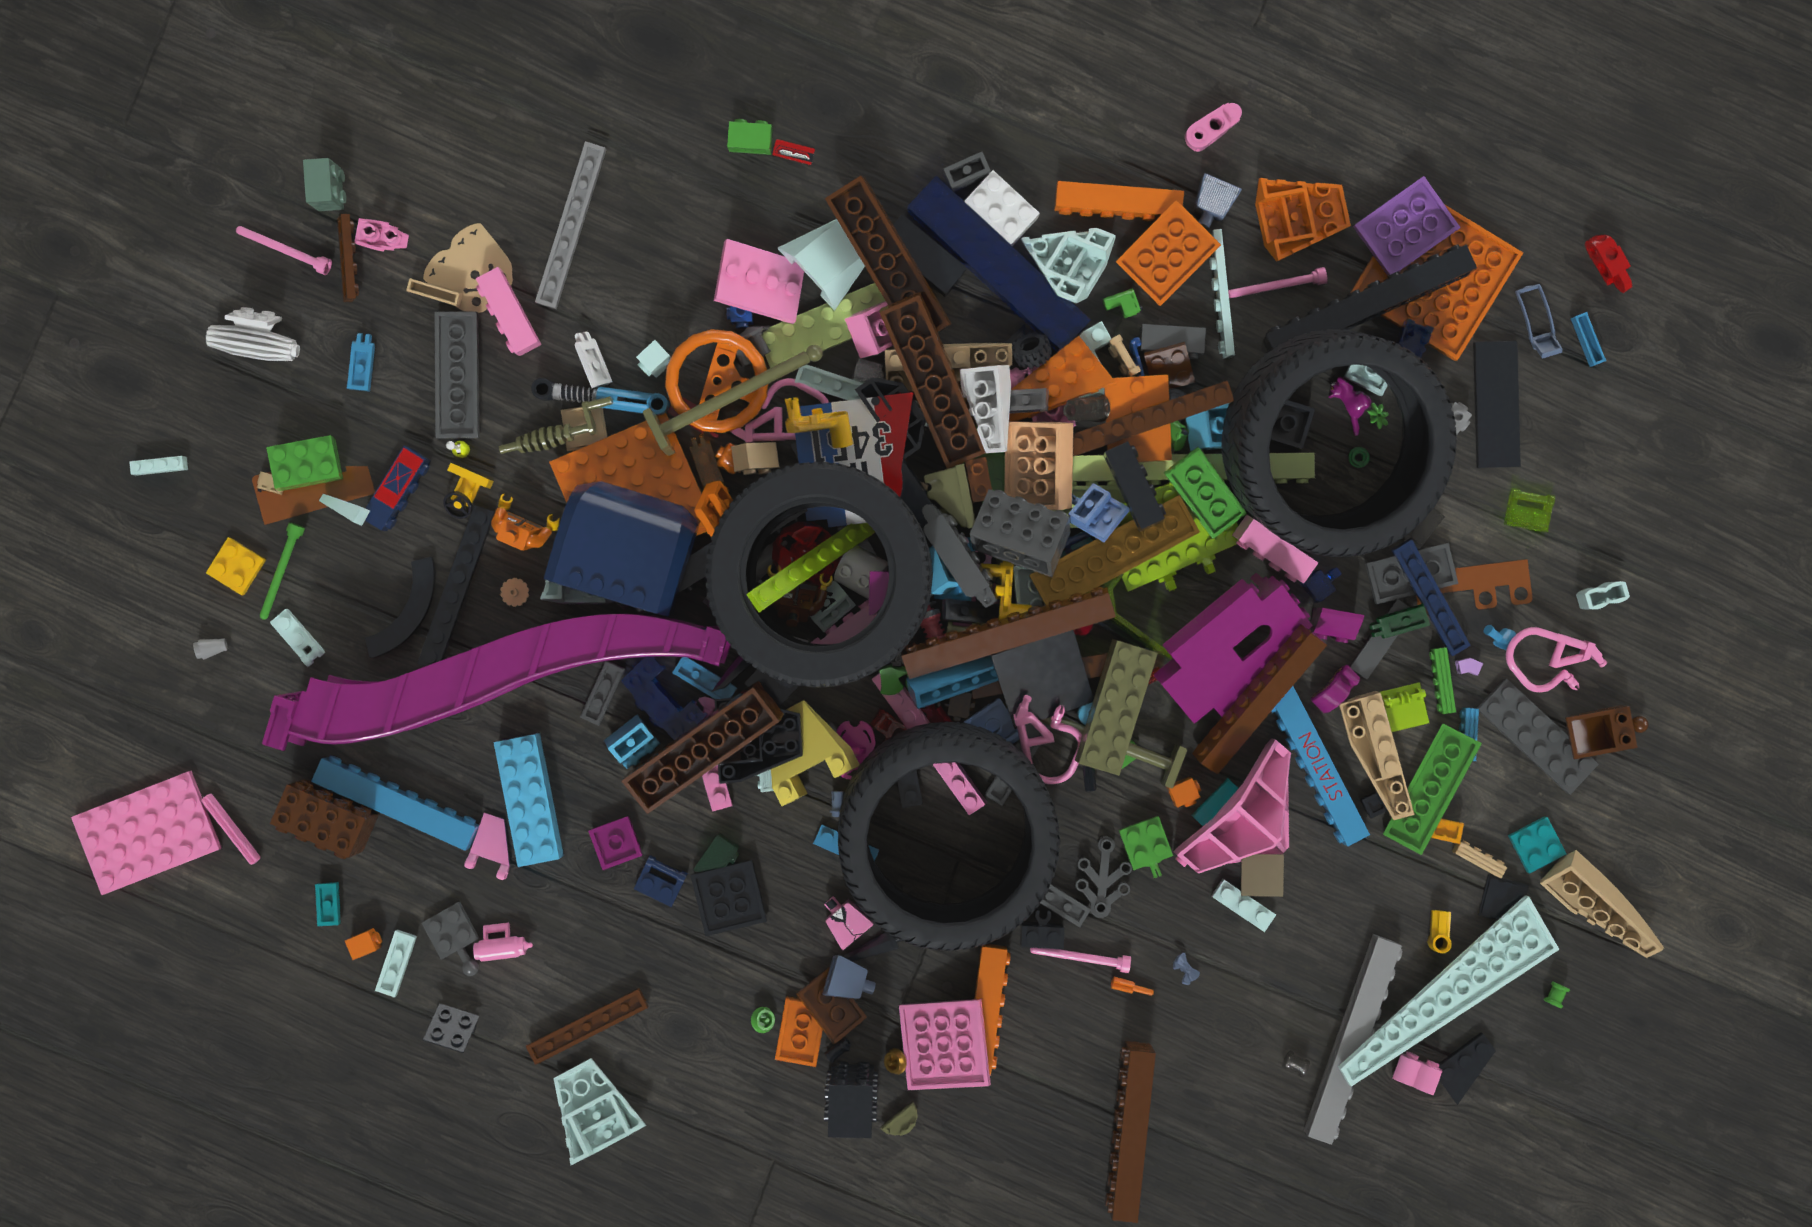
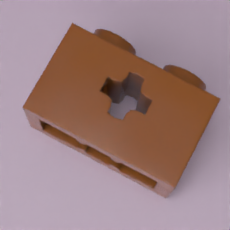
M986 457L965 461L973 504L983 502L988 490H992Z

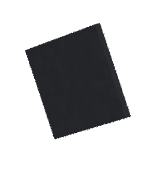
M1074 630L991 655L1014 729H1017V726L1015 725L1013 714L1016 713L1019 704L1023 701L1024 695L1032 698L1031 702H1029L1028 712H1032L1039 720L1052 717L1056 707L1061 705V709L1064 706L1066 712L1092 703L1094 700Z

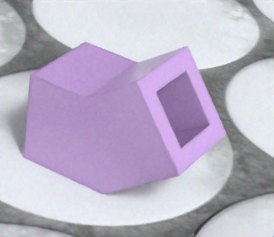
M1472 658L1455 661L1458 674L1470 673L1478 675L1483 663Z

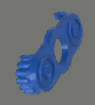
M1136 337L1129 341V349L1135 365L1141 369L1137 376H1144L1137 350L1141 346V340L1139 337Z

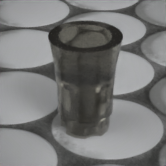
M1095 393L1090 396L1068 400L1066 405L1063 406V413L1070 421L1101 423L1110 414V403L1104 394Z

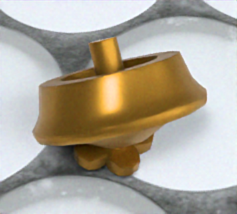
M893 1048L888 1051L884 1058L886 1069L894 1074H901L905 1071L907 1065L906 1058L901 1050Z

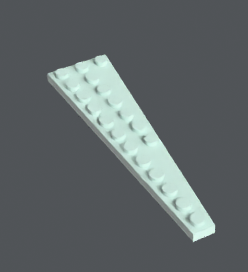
M1523 896L1338 1066L1350 1086L1355 1085L1559 950L1529 896Z

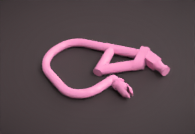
M786 378L777 381L769 388L767 398L761 408L766 409L775 392L784 386H795L817 398L822 404L829 403V401L820 391L802 383H794L795 379ZM774 407L749 422L745 426V431L741 428L730 431L746 443L796 440L795 433H782V407ZM774 418V433H754V429Z
M1537 627L1526 628L1517 633L1511 639L1506 649L1508 667L1528 690L1533 692L1549 691L1562 680L1567 682L1571 689L1577 690L1575 686L1579 688V683L1573 674L1567 670H1562L1550 682L1544 685L1531 683L1517 667L1513 658L1516 645L1528 635H1539L1557 641L1549 662L1551 667L1559 668L1587 661L1590 658L1594 659L1600 667H1604L1607 664V661L1603 659L1601 652L1595 646L1596 644ZM1565 645L1580 649L1579 654L1561 658Z
M1024 695L1023 701L1019 704L1016 713L1013 715L1018 729L1021 749L1031 764H1033L1030 747L1055 741L1053 733L1032 712H1028L1029 702H1031L1032 698ZM1059 705L1051 717L1050 726L1053 729L1072 734L1077 739L1079 748L1082 734L1075 727L1061 723L1065 708L1062 706L1061 709V705ZM1031 723L1043 736L1028 739L1025 724ZM1078 748L1065 773L1057 777H1047L1039 774L1045 784L1062 783L1075 773L1079 764L1075 761Z

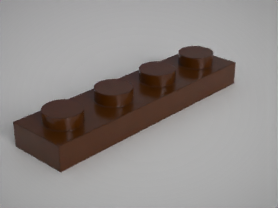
M341 214L337 218L343 302H353L359 294V287L354 279V275H357V264L353 262L356 246L351 239V233H354V222L350 221V214Z

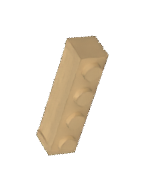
M411 278L406 290L460 307L463 298L461 293Z
M1464 840L1460 844H1455L1452 850L1453 853L1496 877L1502 878L1507 869L1504 866V862L1499 859L1495 861L1492 859V855L1481 853V849L1475 846L1474 848L1470 847V843Z

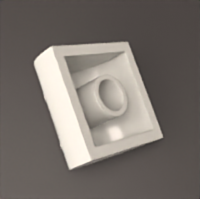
M857 545L846 552L841 558L834 575V580L869 600L870 571H888L889 565L886 560Z

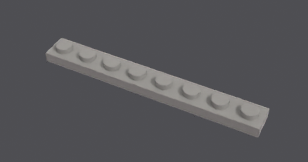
M586 141L584 143L535 300L537 304L557 310L606 153L605 147Z

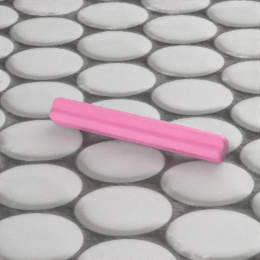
M212 794L203 797L201 802L249 864L252 865L259 861L260 855Z

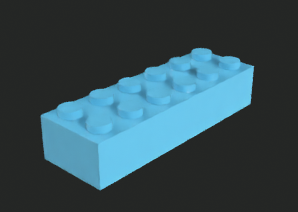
M540 733L494 742L517 866L521 867L562 858L564 854Z

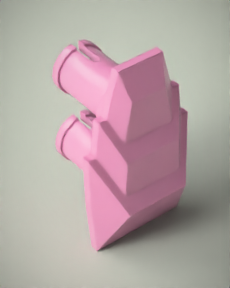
M359 218L354 243L382 252L384 250L394 251V249L407 248L409 235L399 231L397 227L389 225L388 222Z

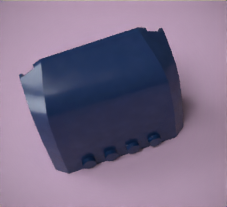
M603 481L577 485L565 506L544 579L655 614L669 616L673 614L700 521L682 505Z

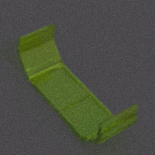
M1124 574L1108 581L1104 588L1107 587L1116 615V617L1111 619L1137 638L1143 639L1148 646L1166 660H1172L1173 658L1166 649L1116 613L1113 588Z

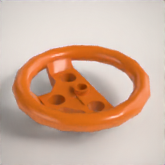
M710 329L691 335L675 349L666 369L665 388L673 409L679 415L690 410L683 401L678 386L679 370L686 356L699 346L712 342L717 343L699 404L705 402V398L708 395L717 396L731 389L734 381H741L743 383L749 380V378L740 376L734 365L738 349L752 363L755 375L766 371L764 358L751 341L733 331ZM725 354L729 357L730 360L726 366L718 364L717 358L719 355ZM715 377H719L721 379V382H719L718 385L714 384L713 379ZM768 384L740 398L750 403L738 415L724 420H717L720 410L718 409L690 425L701 431L725 433L743 427L758 415L767 398Z

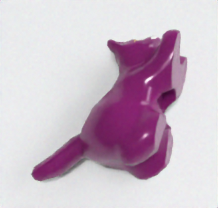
M1340 376L1337 379L1338 382L1331 384L1328 397L1339 398L1343 401L1351 417L1353 433L1357 436L1360 430L1358 418L1371 406V399L1364 392L1355 391L1354 386Z

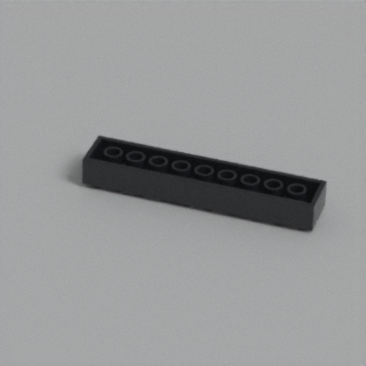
M1457 244L1447 249V252L1442 256L1437 253L1427 258V261L1422 265L1417 262L1407 267V270L1402 274L1397 271L1387 276V279L1382 283L1377 280L1367 285V288L1362 292L1357 289L1347 294V297L1342 301L1337 298L1327 303V306L1322 310L1317 307L1307 312V315L1302 319L1297 316L1287 321L1288 324L1282 328L1280 325L1269 329L1263 340L1267 351H1270L1286 340L1293 339L1295 336L1304 333L1308 334L1311 331H1326L1327 329H1340L1343 331V329H1352L1468 277L1477 269V266L1467 244L1462 247Z

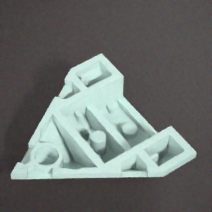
M1091 228L1086 232L1076 233V231L1046 234L1042 235L1041 238L1034 239L1023 237L1021 240L1057 296L1078 303L1088 298L1107 266L1116 235L1099 228Z

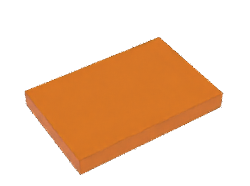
M786 996L775 1060L816 1067L823 1029L798 998Z

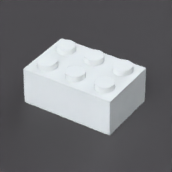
M994 170L964 201V208L1009 249L1038 219L1040 214Z

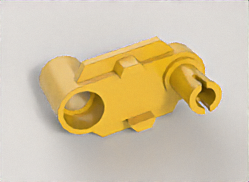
M793 397V400L792 398L785 400L788 418L785 421L787 433L829 429L833 448H844L853 444L847 411L823 414L822 408L812 409V415L801 416L799 399Z
M1003 561L1000 565L981 563L983 569L986 568L992 577H999L1001 579V585H996L995 596L997 599H1000L999 620L1007 618V615L1013 612H1027L1032 607V605L1011 603L1012 563Z

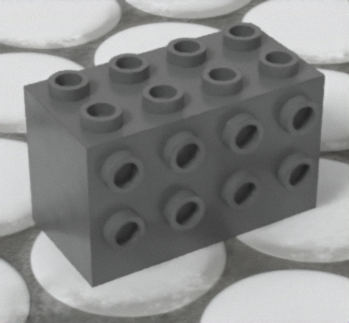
M989 489L970 532L972 548L975 551L1053 577L1071 533L1070 516H1067L1065 512L1060 510H1049L1046 506L1039 503H1029L1022 497L1016 496L1014 498L1001 490L993 491Z

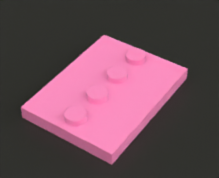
M726 239L723 245L714 301L794 324L797 317L804 271L796 262L791 264L784 256Z

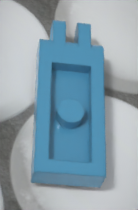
M358 333L356 341H352L347 389L370 392L375 344L371 343V334L365 335V342H363V333Z

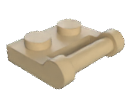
M1119 334L1109 340L1108 344L1110 347L1108 350L1114 359H1118L1120 363L1119 369L1123 376L1135 377L1141 372V369L1135 365L1122 343L1123 338Z

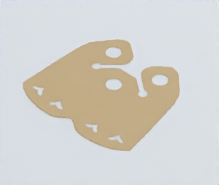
M476 223L456 234L452 239L450 249L438 252L431 259L425 269L423 279L428 284L463 294L460 307L456 306L460 310L481 313L487 309L486 304L488 301L486 297H481L478 291L468 293L463 291L465 288L475 289L479 285L476 279L471 278V272L476 270L481 276L489 272L488 265L493 264V269L499 267L505 273L511 286L513 282L512 265L506 254L483 225ZM477 229L476 235L470 234V232H474ZM462 238H464V244L458 245ZM443 257H445V260H444L445 263H441V262L439 263V262H438V261L442 260ZM434 268L435 275L429 276ZM474 297H479L481 299V304L479 306H474L472 304V299Z

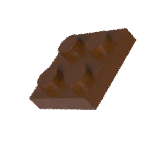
M1185 342L1144 353L1149 376L1168 375L1169 389L1195 383Z

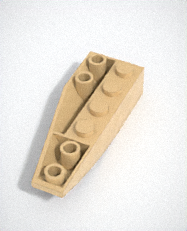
M1012 343L943 344L958 381H961L960 369L1012 365ZM892 346L884 350L886 380L903 382L908 391H913L895 347Z
M1373 691L1342 702L1339 707L1349 743L1392 819L1397 820L1414 815L1381 693Z

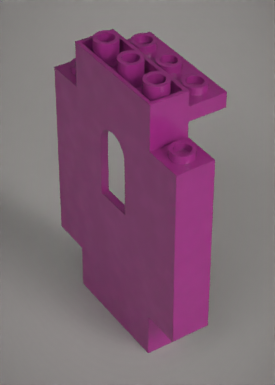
M1255 573L1250 579L1258 586L1256 588L1252 582L1247 584L1241 579L1163 644V647L1173 659L1158 670L1154 676L1194 724L1213 708L1223 717L1224 713L1230 709L1237 698L1246 690L1251 681L1257 677L1300 624L1308 629L1313 626L1308 620L1310 615L1303 607H1298L1300 604L1299 600L1293 594L1287 592L1290 588L1283 580L1278 581L1273 576L1269 579L1266 576L1262 578ZM1269 625L1271 631L1268 638L1243 659H1240L1233 650V647L1259 626Z

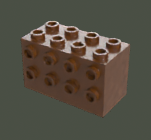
M302 779L301 781L286 785L270 824L276 826L275 829L279 832H290L300 841L307 842L308 840L315 843L314 846L325 851L327 849L331 850L336 857L346 859L363 852L380 813L373 811V809L367 806L359 805L347 797L334 794L329 789L318 787L311 781Z

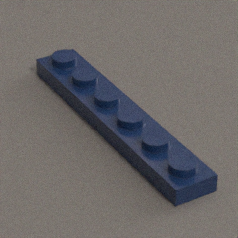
M1409 538L1392 548L1394 556L1421 604H1424L1427 615L1445 647H1447L1449 654L1454 656L1471 646L1413 540Z

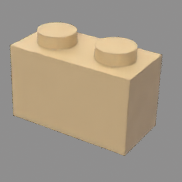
M776 442L744 443L731 446L735 472L743 471L744 475L756 474V471L759 474H767L771 472V469L779 467Z

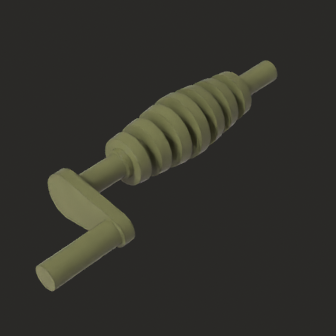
M609 396L589 402H582L587 424L576 427L564 424V428L562 425H556L555 428L554 426H548L547 429L542 427L539 428V431L536 429L531 434L529 432L524 434V438L522 436L516 437V441L513 443L499 446V451L501 454L515 450H518L520 453L534 452L535 449L536 451H543V448L550 450L551 446L555 448L559 446V443L563 445L567 440L569 442L573 441L575 435L590 432L591 435H596L597 428L591 410L612 405L613 399Z

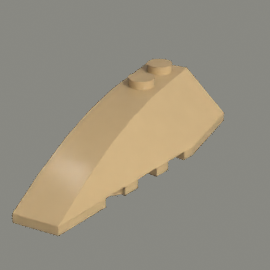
M1577 850L1560 858L1540 881V884L1574 914L1580 913L1587 918V922L1592 925L1597 924L1604 928L1605 933L1622 939L1623 944L1642 956L1648 958L1663 950V945L1624 895Z

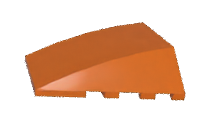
M1259 178L1255 204L1264 246L1276 262L1351 226L1342 185L1312 184L1303 181L1288 182L1280 179L1267 180V178Z

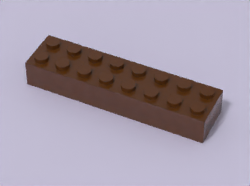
M859 176L826 197L825 200L887 304L890 305L921 292L937 332L950 326V320L866 178Z
M921 292L881 308L879 313L947 469L985 454V449L977 432L978 426L974 417L970 414V407L963 396L961 386Z
M757 681L627 773L622 783L648 814L777 724L784 714L761 683Z
M1125 1041V1047H1121L1120 1059L1123 1060V1068H1119L1118 1081H1121V1087L1116 1091V1102H1118V1110L1115 1109L1114 1111L1116 1131H1112L1111 1138L1112 1143H1114V1151H1110L1109 1164H1112V1171L1108 1172L1107 1175L1109 1193L1105 1195L1107 1213H1110L1113 1221L1138 1223L1156 1053L1150 1043Z

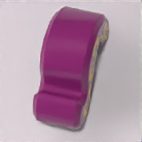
M1344 665L1336 671L1322 690L1311 696V701L1323 713H1329L1349 696L1351 689L1360 682V677L1349 665Z

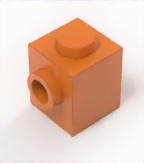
M1191 777L1175 782L1172 789L1167 787L1173 804L1176 807L1182 805L1189 807L1197 803L1196 799L1201 798L1198 793L1201 791L1200 785L1197 780L1193 781Z

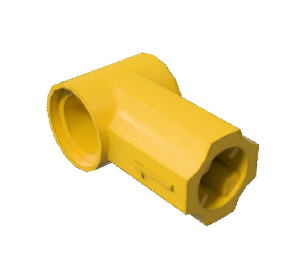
M1431 910L1430 936L1427 942L1429 948L1438 953H1446L1452 946L1450 940L1451 912ZM1442 937L1444 943L1442 947L1437 948L1435 942L1438 938Z

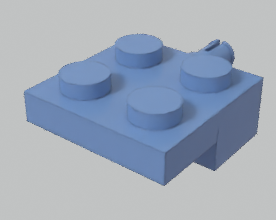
M1093 483L1081 498L1072 494V504L1075 506L1068 513V516H1070L1071 524L1105 542L1127 515L1129 507L1111 497L1110 492Z

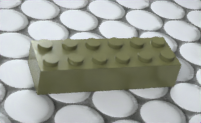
M1112 639L1075 757L1077 763L1118 776L1120 775L1158 653Z

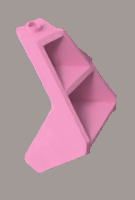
M1271 738L1265 745L1244 783L1213 819L1173 851L1177 855L1175 859L1184 867L1188 864L1199 874L1225 864L1241 862V859L1255 854H1283L1289 847L1288 777L1291 752L1276 739Z

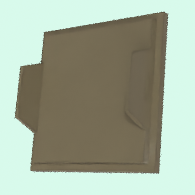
M1255 854L1241 859V896L1283 897L1284 854Z

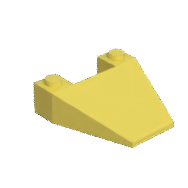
M805 700L786 709L800 713L803 756L771 769L772 788L781 806L808 794L798 774L822 761H826L834 778L844 775L860 765L851 747Z

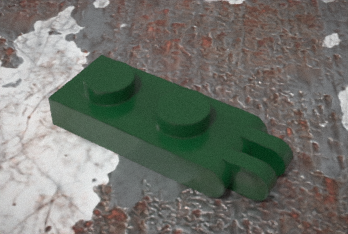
M1424 604L1377 617V622L1369 624L1371 630L1379 628L1371 632L1372 637L1381 636L1383 639L1430 626Z

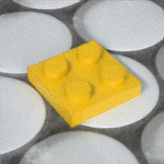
M228 537L206 574L240 595H245L266 559Z

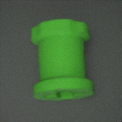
M1552 981V988L1548 997L1544 998V1001L1562 1009L1563 999L1566 992H1569L1570 989Z

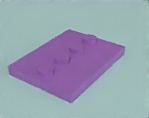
M1424 176L1353 226L1388 276L1402 270L1461 228Z

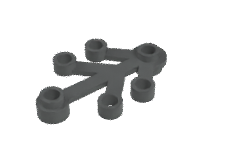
M1102 836L1097 842V846L1101 851L1099 875L1090 866V861L1087 858L1082 857L1077 861L1079 869L1085 871L1098 887L1096 896L1090 890L1088 882L1084 878H1079L1075 882L1077 890L1083 892L1091 902V913L1097 918L1108 916L1111 911V904L1122 895H1128L1130 892V886L1126 882H1121L1117 885V889L1106 897L1107 888L1120 877L1128 875L1132 871V865L1127 861H1123L1120 863L1119 868L1108 876L1110 852L1115 848V842L1109 836ZM1106 841L1110 842L1108 849L1103 848V843ZM1083 860L1088 863L1085 868L1080 866V862ZM1125 864L1129 865V870L1126 872L1122 871V866ZM1084 881L1085 887L1079 888L1078 883ZM1122 885L1127 886L1126 892H1120ZM1099 904L1104 905L1103 911L1097 910Z

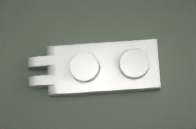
M587 331L576 333L575 348L591 388L612 383L596 340L594 338L591 339Z

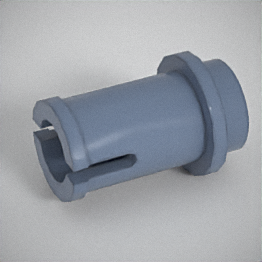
M831 791L832 810H829V812L832 813V817H839L845 791Z

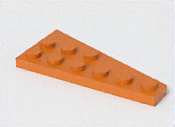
M1078 336L1011 390L1047 388L1049 390L1048 411L1078 400L1081 396L1096 393L1101 388L1111 387L1117 383L1081 337ZM1040 412L1009 413V421H1020L1027 417L1032 418Z

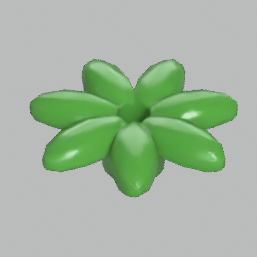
M1372 403L1373 410L1367 411L1370 414V422L1372 424L1377 422L1378 428L1381 429L1383 424L1385 426L1388 425L1385 417L1389 413L1382 412V404L1377 406L1375 403Z

